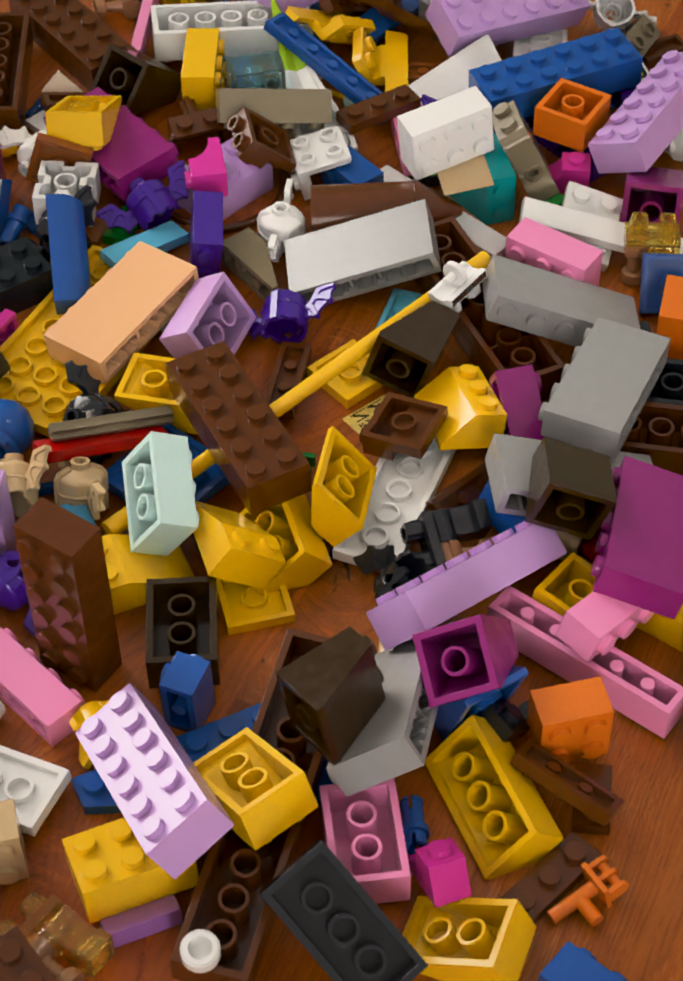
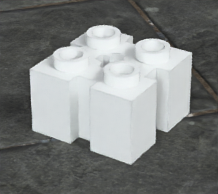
M41 160L38 172L39 183H35L32 195L35 223L37 225L42 213L47 210L45 194H66L74 197L85 185H89L92 187L91 194L93 199L99 203L102 190L99 163L75 162V166H65L64 161ZM96 206L94 207L92 212L93 221H95Z

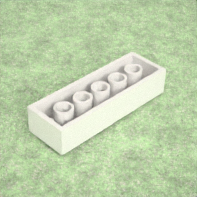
M255 0L150 5L154 55L158 61L172 62L174 60H183L187 28H219L220 39H225V56H223V59L234 57L251 58L254 56L276 57L280 55L277 40L263 29L265 22L273 18L272 10ZM297 22L306 31L313 35V30L307 25V23Z

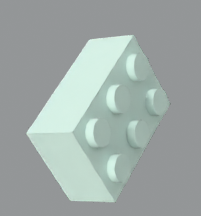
M151 431L122 461L131 552L168 556L198 528L200 518L199 512L196 510L194 496L196 484L192 479V452L189 450L187 436Z

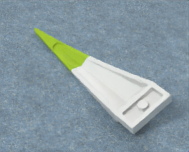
M271 0L273 17L281 13L275 0ZM277 40L286 89H325L316 72ZM332 99L331 123H324V128L340 127L346 144L358 152L354 134L350 135L336 121V111L339 108ZM297 123L296 129L293 130L296 138L322 129H307V123Z

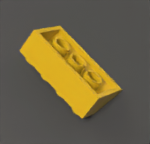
M472 714L426 757L425 765L484 878L491 880L539 862L563 841L564 837L532 780L525 777L519 769L510 764L516 752L511 742H503L485 718Z

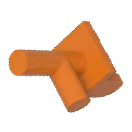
M605 855L599 856L589 864L586 862L581 864L586 883L546 911L553 924L556 925L578 909L592 927L597 926L602 922L604 916L590 899L597 895L608 909L612 906V901L629 888V883L625 879H619V871L615 867L610 868L608 865L609 859Z

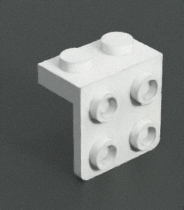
M338 126L327 127L290 140L297 166L289 175L292 174L291 179H294L295 191L301 190L304 201L310 199V185H312L310 175L346 165L352 161L350 151Z

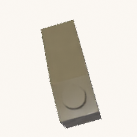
M249 227L223 240L222 264L265 302L266 297L271 294V291L278 289L266 240Z

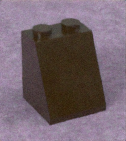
M110 43L90 91L99 87L112 96L121 95V105L127 106L134 115L175 102L182 88L181 73L148 55Z
M432 300L381 330L362 374L405 396L414 398V395L426 386L461 314Z
M544 437L532 456L525 522L591 540L617 503L609 456Z
M350 626L276 672L292 727L333 765L343 758L386 699L382 686L384 676L378 668L374 657L377 655L376 647L368 636L364 635L362 637Z

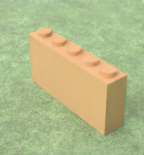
M139 241L93 287L88 289L86 294L71 306L54 325L49 327L43 335L49 356L64 364L71 360L79 366L86 364L87 371L92 378L107 384L126 365L133 353H137L174 316L195 280L199 278L197 266Z

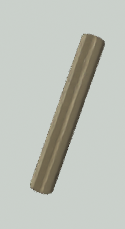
M166 405L49 424L48 434L52 442H60L156 427L173 423L174 414L172 408Z

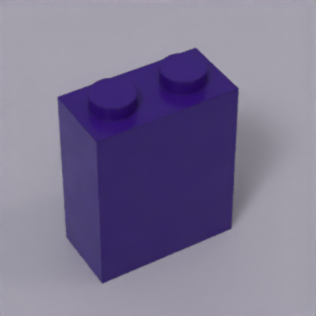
M193 190L189 228V263L197 266L198 276L201 278L220 272L223 250V192Z

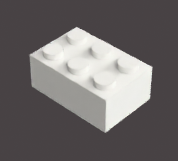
M476 86L397 116L401 160L416 180L494 150L492 105Z

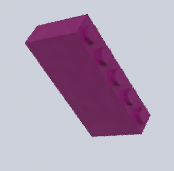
M97 87L83 96L112 95ZM120 105L111 140L105 146H102L101 150L93 151L91 162L99 163L101 183L121 200L126 201L131 192L129 185L132 181L139 177H143L145 181L150 179H159L161 181L168 176L167 169L178 162L179 152L176 146L161 137L156 129L152 130L142 118H137L133 115L127 106Z
M625 456L620 467L614 466L612 469L617 503L599 527L604 532L600 533L597 540L595 552L600 553V555L596 556L590 575L595 576L593 591L675 619L683 604V476Z

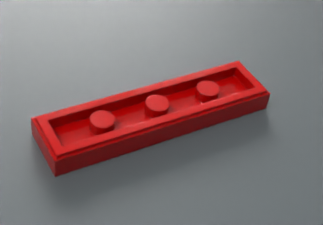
M156 426L60 442H52L48 438L33 441V450L44 444L51 446L47 457V464L68 461L78 456L91 457L132 450L151 431L168 432L163 427Z

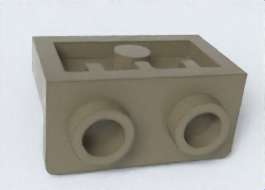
M645 14L621 31L642 57L660 35V31Z

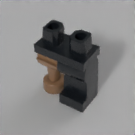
M485 498L473 500L470 504L464 506L423 511L417 520L404 523L400 529L402 541L405 545L419 542L421 552H415V556L423 557L427 565H434L435 568L443 564L446 570L447 568L444 563L464 552H467L468 556L471 557L468 550L475 546L461 547L460 542L480 539L477 545L487 540H490L491 544L494 545L491 539L493 537L485 538L493 526Z

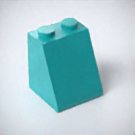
M493 133L494 150L484 154L494 185L448 195L486 225L514 220L517 175L496 133Z

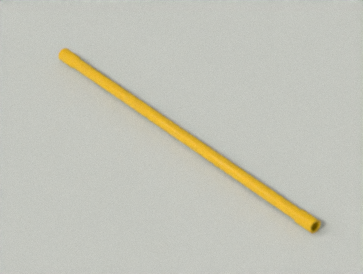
M481 251L468 260L467 263L477 269H487L491 257L487 252ZM428 292L271 403L269 406L277 418L371 352L381 330L431 302ZM208 449L192 460V479H195L217 463ZM126 506L101 523L106 534H121L128 529Z

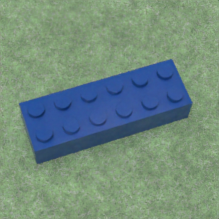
M619 28L608 29L604 32L583 36L576 40L559 43L555 46L534 50L530 53L470 69L469 88L476 86L492 105V111L498 104L514 100L523 118L534 116L535 106L560 78L606 94L637 86L641 83L643 57Z

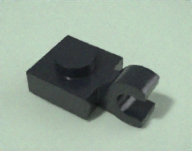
M508 700L491 704L482 713L483 717L503 742L520 738L530 729L526 723L529 700L518 707L511 704Z

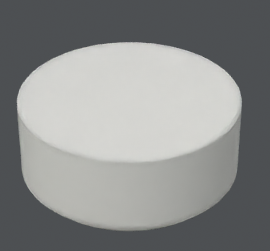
M204 929L189 932L180 944V956L183 965L194 973H206L214 969L221 958L220 942L216 935Z

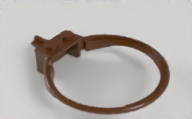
M189 96L183 97V101L178 103L182 115L167 118V141L172 142L178 152L180 141L215 133L219 134L222 143L233 137L232 131L224 128V123L217 122L216 107L198 111L194 99H190ZM281 168L277 169L279 188L271 205L284 200V188L287 178H289V172ZM175 212L171 216L172 219L183 225L190 224V220L181 217ZM258 214L239 222L223 224V232L237 231L256 225Z

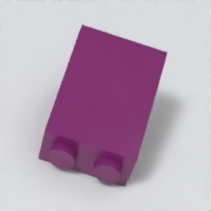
M650 167L647 172H628L620 222L677 236L683 201V171Z
M479 614L412 634L430 708L502 688L519 655L510 619Z

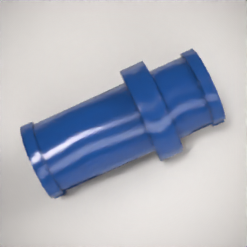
M21 204L14 205L13 211L8 213L5 218L7 223L0 236V246L19 239L22 230H26L28 227V218L31 215L30 209Z
M411 795L412 808L409 807L408 796L400 800L402 826L406 850L409 855L415 854L417 845H419V848L428 845L427 840L430 837L429 826L425 823L424 802L422 797L418 795Z

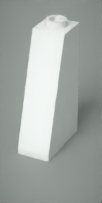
M487 34L408 86L420 98L425 94L440 100L469 88L470 69L502 60L489 34Z

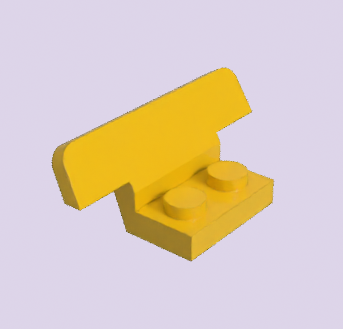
M288 6L285 12L293 21L307 23L322 41L353 45V30L363 27L367 35L376 30L373 20L360 17H350L343 14L337 16L326 15L325 12L293 6Z
M363 27L353 30L352 63L357 72L374 86L385 85V92L405 84L408 85L407 34L385 30V45L376 46L372 36H367Z

